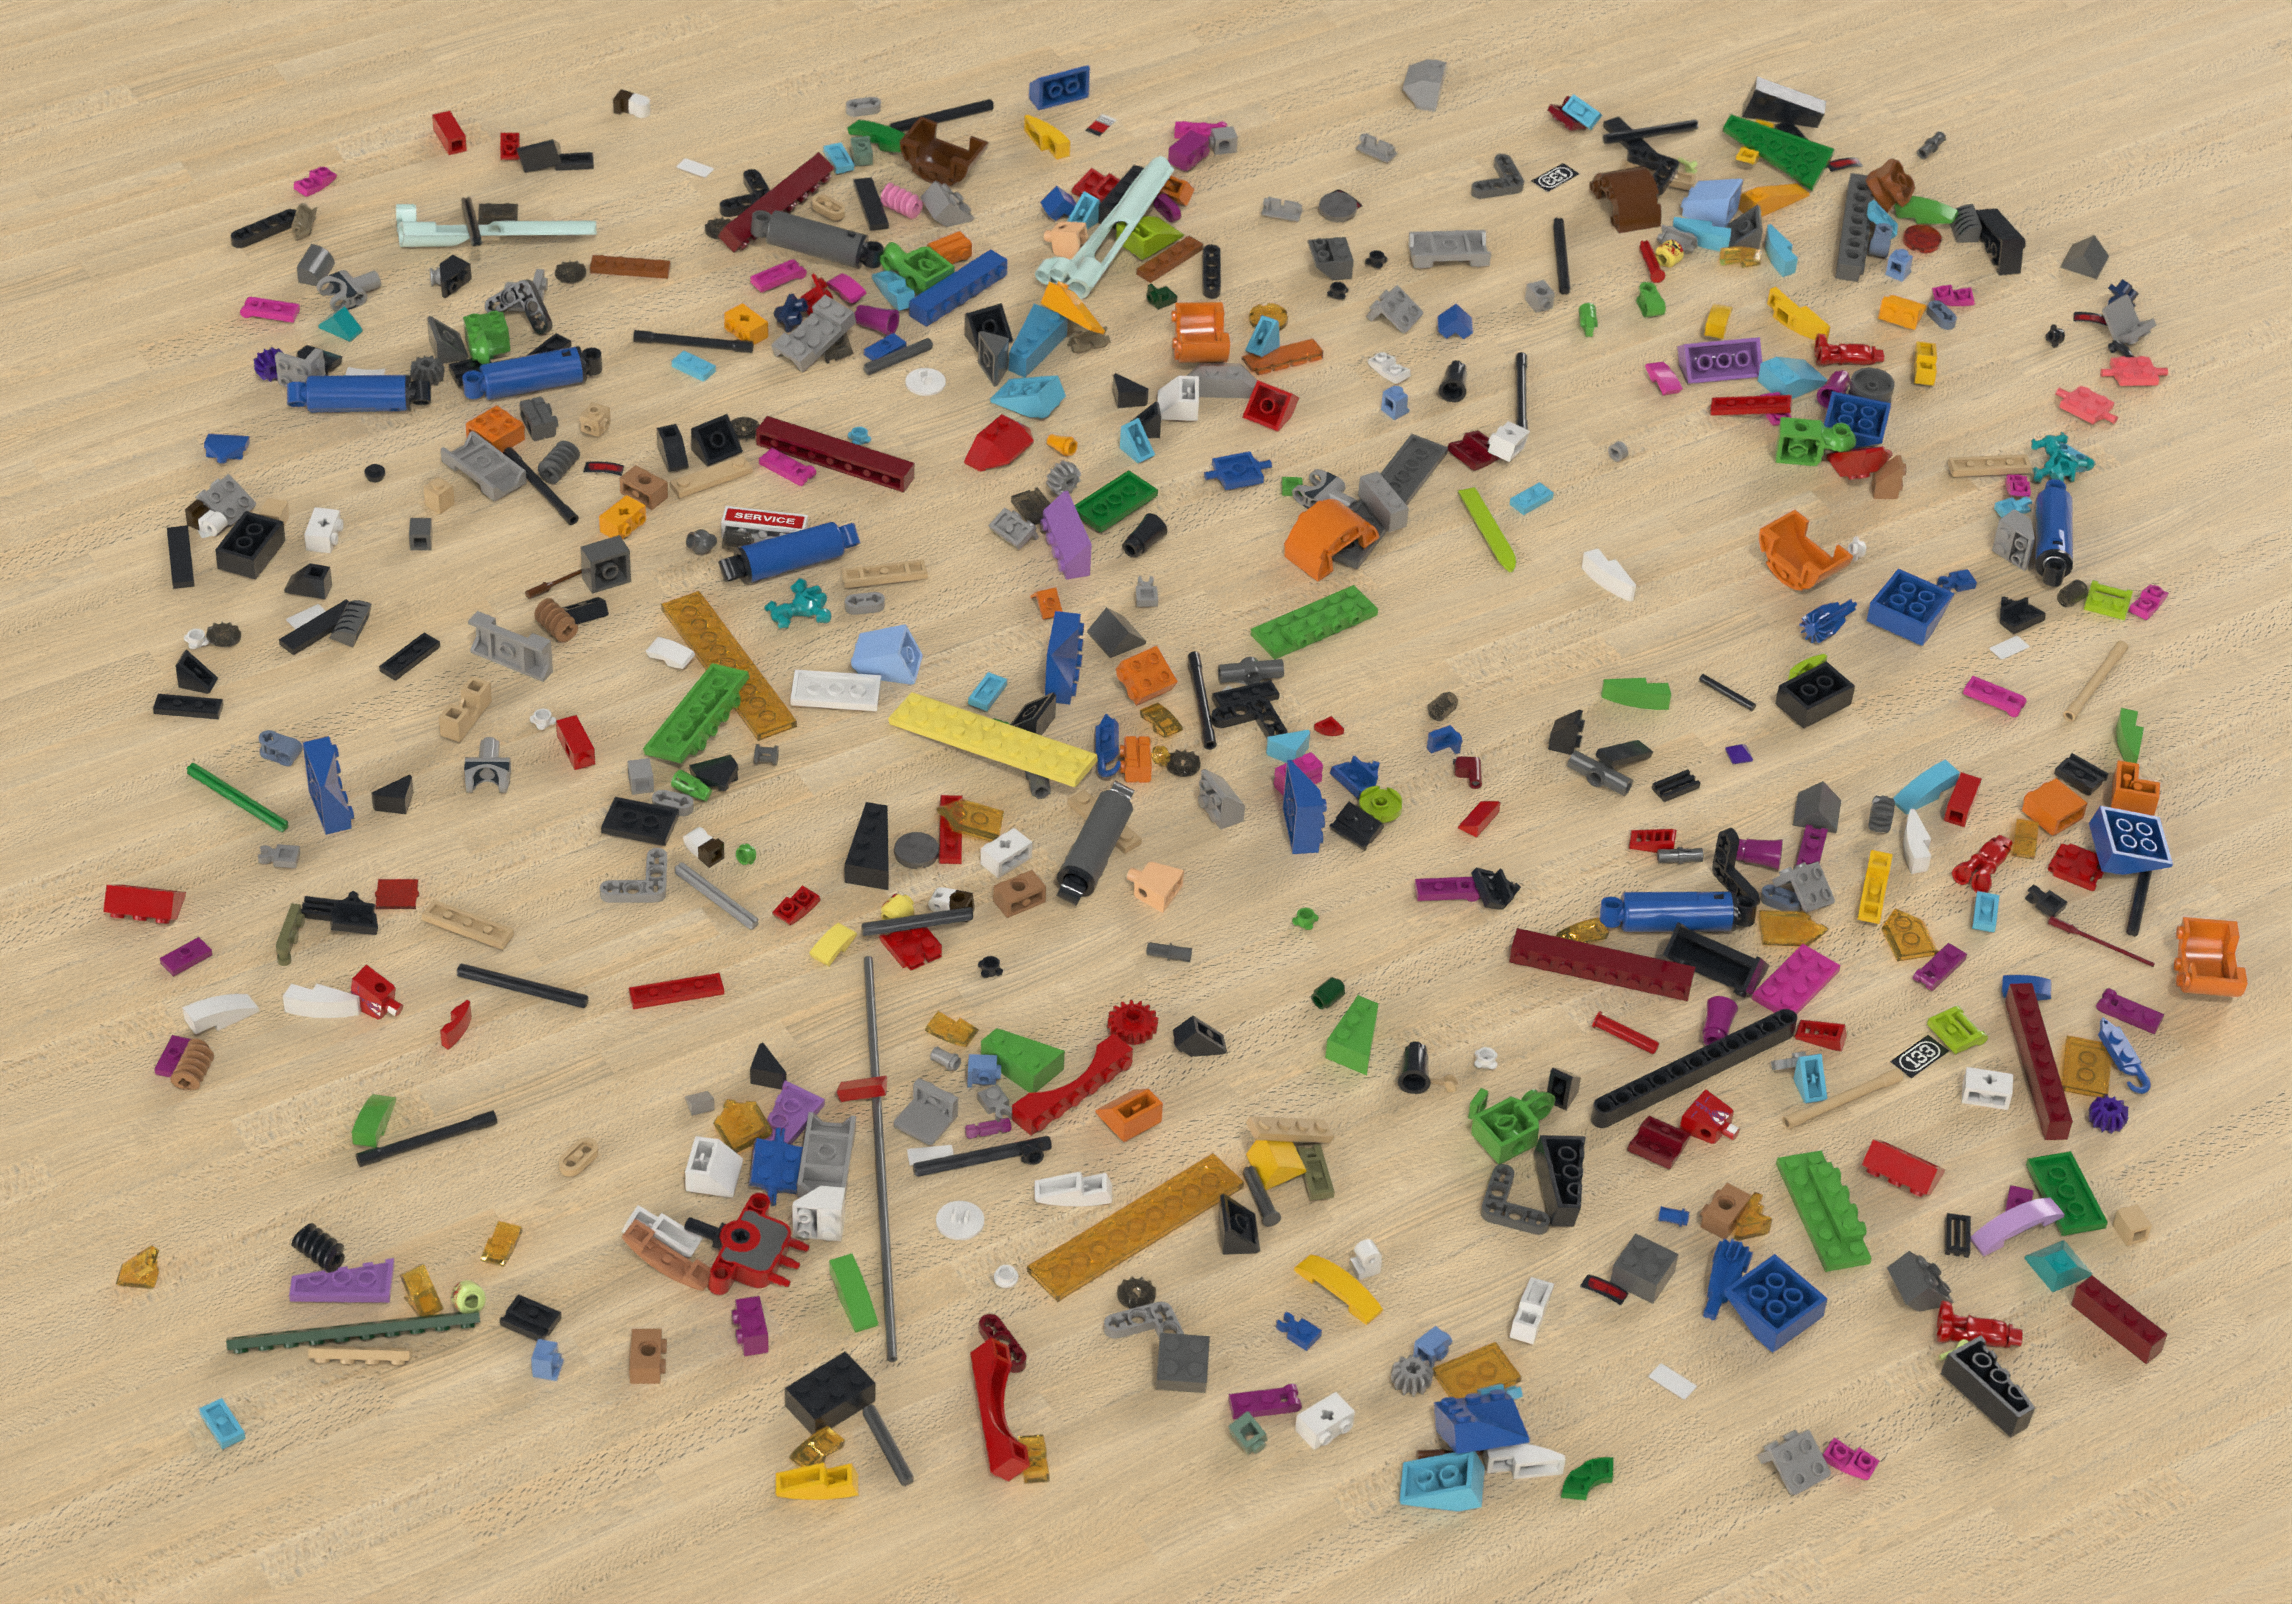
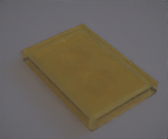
M2067 1035L2061 1079L2065 1092L2096 1098L2097 1096L2103 1098L2105 1094L2108 1096L2112 1058L2102 1042Z
M1496 1341L1433 1367V1375L1449 1397H1455L1456 1399L1465 1398L1467 1394L1478 1393L1477 1389L1498 1383L1503 1384L1505 1389L1521 1382L1522 1378Z

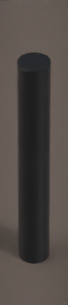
M1705 674L1700 676V682L1750 711L1755 709L1756 704Z

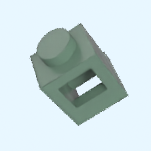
M869 136L851 137V156L854 166L873 165V151Z
M1248 1411L1228 1426L1232 1437L1236 1439L1248 1455L1252 1452L1258 1454L1266 1447L1267 1434ZM1249 1435H1253V1436H1254V1437H1253L1252 1439H1250L1249 1441L1246 1440L1247 1436H1249Z

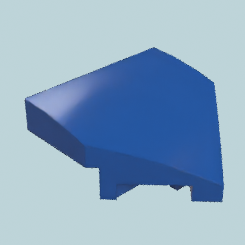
M208 434L204 442L206 457L217 458V462L220 464L226 463L227 459H243V451L250 444V436Z
M1353 756L1351 762L1332 766L1330 774L1356 798H1360L1363 790L1376 786L1380 762L1366 763L1359 760L1357 756Z

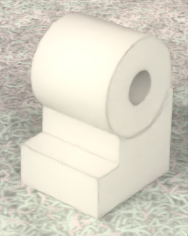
M1371 1239L1359 1242L1354 1248L1356 1257L1351 1258L1349 1262L1358 1280L1380 1274L1382 1255Z

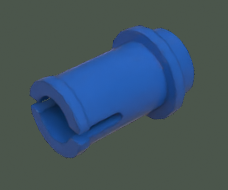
M1661 1206L1658 1221L1679 1224V1227L1687 1226L1690 1212L1685 1211V1208L1677 1210Z

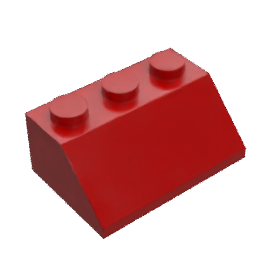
M109 884L106 885L103 912L111 913L110 917L124 919L125 915H133V920L147 921V917L156 918V923L169 924L170 920H177L186 897V892Z
M1877 1139L1872 1140L1862 1163V1166L1867 1167V1173L1876 1177L1882 1174L1889 1178L1887 1182L1901 1187L1902 1184L1910 1187V1193L1919 1197H1923L1924 1194L1931 1195L1946 1170L1883 1140Z

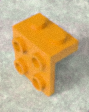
M1895 295L1884 296L1878 319L1915 330L1926 310V305Z

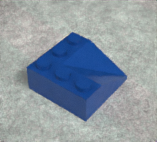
M1832 391L1824 426L1833 427L1837 423L1847 424L1855 434L1856 445L1854 448L1882 444L1891 403Z
M1898 568L1870 602L1866 621L1923 646L1933 634L1955 593Z
M1055 611L1047 650L1045 695L1054 692L1056 694V703L1070 705L1072 696H1076L1077 684L1075 682H1079L1080 669H1077V667L1082 666L1083 655L1079 654V651L1082 652L1083 639H1080V636H1083L1084 623H1080L1081 614Z
M329 736L303 742L308 791L325 835L352 829L351 819H354V812L352 806H347L348 797L346 791H341L343 789L340 776L337 775L341 773L339 762L336 760L339 757L337 745H332Z
M1287 760L1282 808L1292 854L1319 853V846L1323 843V831L1321 828H1325L1323 812L1327 811L1326 799H1322L1320 789L1292 760Z
M2099 806L2089 822V827L2101 871L2124 875L2171 868L2173 866L2160 817Z
M1776 1254L1724 1289V1294L1751 1333L1772 1353L1823 1318L1828 1300L1826 1296Z
M1492 1390L1490 1394L1484 1395L1470 1393L1465 1398L1458 1399L1455 1397H1445L1439 1402H1434L1436 1431L1456 1454L1530 1443L1513 1398L1504 1390Z

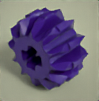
M271 347L269 350L264 349V352L257 353V358L253 359L254 370L262 380L267 379L271 382L273 378L278 379L275 355L277 352L283 353L280 348L274 349Z
M2106 1094L2103 1098L2097 1096L2094 1102L2090 1104L2088 1110L2089 1122L2093 1123V1128H2100L2101 1132L2105 1130L2109 1131L2110 1134L2114 1131L2120 1132L2128 1122L2129 1107L2124 1105V1100H2116V1096L2113 1098H2109Z

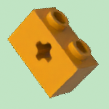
M741 303L724 312L725 329L739 340L754 341V345L769 338L768 321L745 304Z
M628 495L624 496L599 516L600 532L610 538L620 535L624 539L645 523L646 505Z

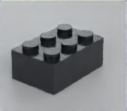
M245 511L215 549L218 569L256 580L286 541L284 522Z
M1826 661L1780 684L1775 704L1804 729L1851 705L1855 685Z
M846 1351L785 1387V1407L814 1438H817L861 1411L865 1406H869L876 1401V1382Z

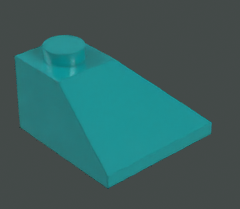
M2065 1240L2030 1253L2024 1258L2052 1293L2089 1278L2092 1275V1272Z

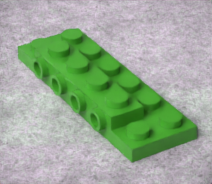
M1352 585L1251 629L1250 635L1275 660L1377 616L1378 608L1355 585Z
M712 663L643 748L645 755L682 763L689 754L696 755L699 750L703 751L709 737L717 734L718 726L721 722L728 720L729 712L733 707L737 708L740 705L741 697L739 691L750 678L748 671Z
M1822 1150L1778 1157L1776 1166L1824 1271L1828 1272L1870 1264L1872 1257L1863 1240L1867 1233L1866 1225L1863 1221L1859 1222L1857 1218L1858 1208L1855 1203L1851 1204L1849 1201V1189L1847 1185L1842 1186L1840 1182V1169L1838 1167L1834 1168L1831 1162L1826 1161Z

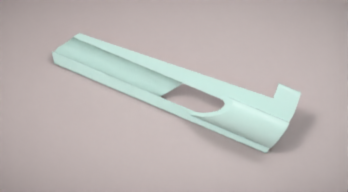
M1159 156L1150 161L1130 185L1119 203L1076 255L1070 260L1065 257L1056 256L1044 259L1035 272L1036 279L1048 285L1049 281L1056 284L1058 281L1064 282L1069 285L1068 289L1074 291L1080 299L1087 297L1173 173L1174 168L1163 156ZM1117 221L1126 222L1128 225L1102 263L1097 261L1094 254Z
M396 204V222L400 247H451L470 238L467 225H436V222H417L416 205ZM593 220L493 221L489 225H478L481 236L597 235L596 221Z

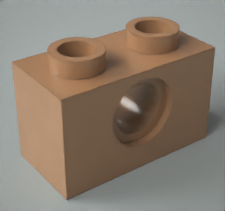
M635 465L620 477V494L628 495L653 510L668 498V482Z
M1030 870L994 885L993 902L1006 918H1009L1045 903L1046 885L1033 870Z
M1726 1183L1721 1190H1716L1710 1205L1705 1204L1700 1213L1702 1217L1701 1228L1722 1239H1727L1749 1211L1752 1195Z
M632 1329L629 1366L630 1384L661 1383V1374H666V1359H662V1354H667V1339H662V1329Z

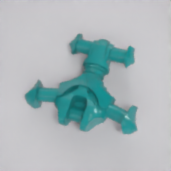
M2061 432L2058 436L2046 435L2042 440L2038 441L2035 439L2031 440V448L2033 450L2044 447L2046 454L2050 455V459L2044 464V468L2034 467L2032 469L2034 473L2033 481L2041 483L2042 478L2046 475L2064 482V477L2068 476L2069 481L2074 482L2078 467H2085L2086 471H2090L2094 468L2095 461L2088 455H2086L2085 459H2076L2075 456L2063 452L2059 443L2065 444L2069 438L2064 432Z
M798 578L790 587L792 592L795 593L792 603L776 606L777 603L771 600L764 606L765 611L771 612L772 620L778 623L780 629L789 627L791 624L789 619L793 615L806 617L815 615L817 623H828L832 618L830 610L823 608L827 601V595L822 593V589L818 585L807 588V582L802 578Z

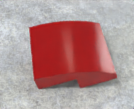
M1091 168L1075 184L1071 193L1081 197L1085 191L1099 199L1101 203L1120 179L1111 173L1105 177Z

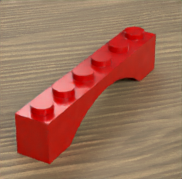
M1113 1033L1097 1045L1092 1063L1076 1080L1054 1090L1028 1093L1012 1104V1121L1030 1136L1038 1131H1042L1050 1122L1060 1118L1071 1107L1077 1106L1081 1100L1088 1095L1094 1094L1102 1085L1111 1082L1116 1075L1128 1070L1133 1062V1048Z
M990 1337L970 1352L988 1453L989 1468L992 1474L1009 1482L1030 1467L1027 1446L1013 1436L1005 1417V1389L1012 1367L1009 1346Z

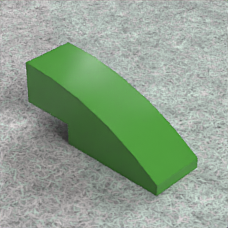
M1912 196L1910 201L1903 207L1897 203L1894 205L1897 218H1915L1916 224H1952L1958 215V210L1925 197Z
M1646 678L1603 679L1601 697L1630 707L1669 710L1671 691L1668 683H1647Z
M2121 708L2116 728L2119 751L2124 761L2137 763L2144 727L2136 726L2138 711Z
M372 1094L368 1098L352 1129L353 1144L377 1147L380 1137L385 1134L396 1103V1097Z
M853 1254L829 1260V1273L838 1290V1298L855 1333L878 1326V1320L869 1292Z

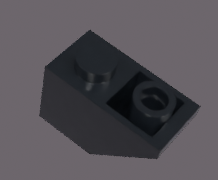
M453 254L439 264L442 297L447 298L472 279L471 264Z
M677 424L657 427V447L668 471L689 468L683 438Z
M309 563L291 575L284 592L326 600L332 587L330 567Z
M1576 710L1555 720L1550 734L1548 750L1572 755L1576 748H1580L1583 736L1579 735V733L1583 732L1585 720L1582 719L1583 710Z

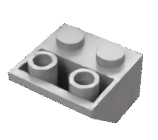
M935 181L920 197L933 218L946 227L974 220L971 208L963 202L964 197L957 191L955 193L952 192L951 188L945 183L941 185Z
M2015 509L1999 520L1992 548L1993 552L2024 571L2028 568L2035 540L2031 519Z
M1206 769L1201 770L1198 802L1200 807L1207 811L1211 821L1215 822L1220 830L1243 822L1245 805L1225 779Z

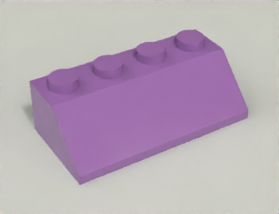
M1760 337L1690 343L1677 347L1679 367L1687 384L1759 377L1762 363Z
M1064 491L1043 510V519L1040 520L1041 530L1046 532L1047 544L1052 546L1053 557L1058 560L1059 571L1063 572L1065 579L1068 580L1090 576L1092 544L1069 492Z

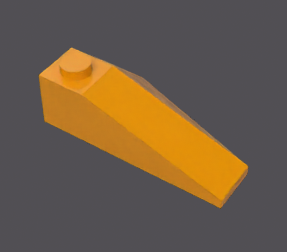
M1799 184L1756 187L1741 193L1738 210L1744 214L1756 205H1759L1761 217L1809 197L1810 193Z
M1049 281L1040 302L1042 305L1090 331L1104 335L1105 330L1078 295L1068 289V284L1058 281L1057 284Z

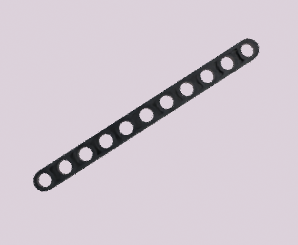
M1790 1009L1779 1010L1597 1098L1592 1108V1124L1598 1128H1607L1792 1038L1797 1023V1014Z

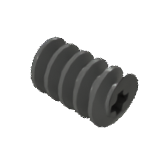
M569 441L558 442L538 465V472L541 478L549 484L558 483L559 479L579 459V449Z

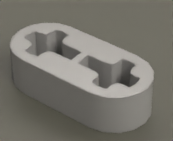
M877 97L852 99L846 103V113L852 117L878 114L881 111V100Z
M879 592L852 594L845 598V610L852 615L876 613L885 608V597Z
M658 790L652 796V804L679 809V816H688L693 812V799L689 795Z

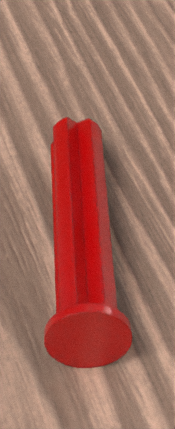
M1642 240L1639 248L1651 273L1650 279L1654 283L1662 282L1666 274L1661 269L1650 242Z
M1601 1011L1596 1015L1592 1028L1602 1029L1651 1054L1657 1052L1660 1044L1658 1041L1602 1015L1603 1012Z

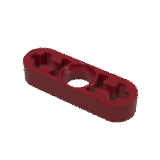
M983 1315L979 1320V1333L985 1341L990 1337L998 1341H1008L1010 1353L1012 1352V1357L1015 1359L1011 1361L1012 1367L1010 1372H1022L1026 1368L1027 1355L997 1315Z

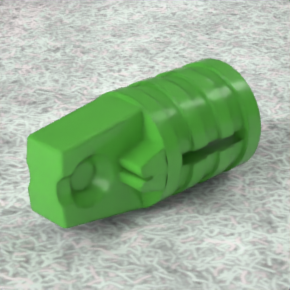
M1584 303L1579 307L1580 327L1584 328L1586 337H1593L1594 327H1598L1596 306L1592 303Z
M681 769L672 778L671 787L690 797L707 802L712 793V789L701 782L700 779Z

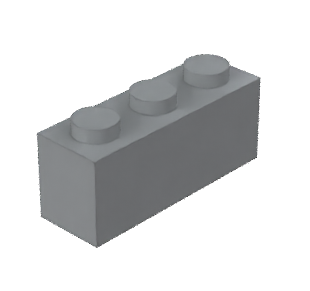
M1378 471L1360 476L1358 496L1386 530L1392 532L1407 527L1409 508Z

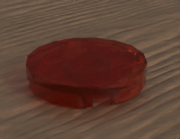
M1913 225L1904 231L1903 242L1912 251L1917 249L1920 250V253H1932L1938 250L1941 245L1942 236L1933 227Z

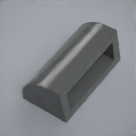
M311 244L297 266L298 283L317 286L318 282L328 276L335 265L333 256L325 248Z

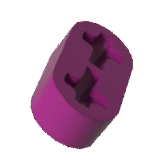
M1162 193L1155 197L1153 200L1155 209L1168 222L1172 223L1181 219L1180 208L1166 194Z

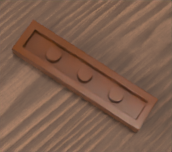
M1189 235L1138 267L1136 275L1152 283L1203 250V243Z
M593 255L590 273L668 279L671 261Z

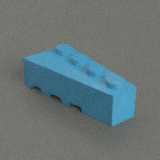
M1034 304L1009 351V371L1026 378L1067 336L1068 318Z

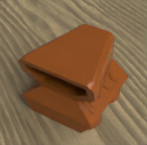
M1890 158L1881 167L1871 171L1866 178V183L1876 202L1887 213L1895 203L1901 207L1906 205L1916 188L1912 177L1904 172L1903 165L1895 158Z

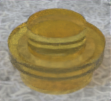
M1163 745L1153 747L1151 753L1153 762L1160 767L1166 766L1167 762L1170 761L1168 749Z

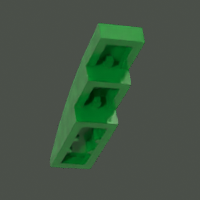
M860 119L847 127L849 135L869 136L870 143L878 144L880 151L901 153L900 140L905 135L901 131L880 123Z

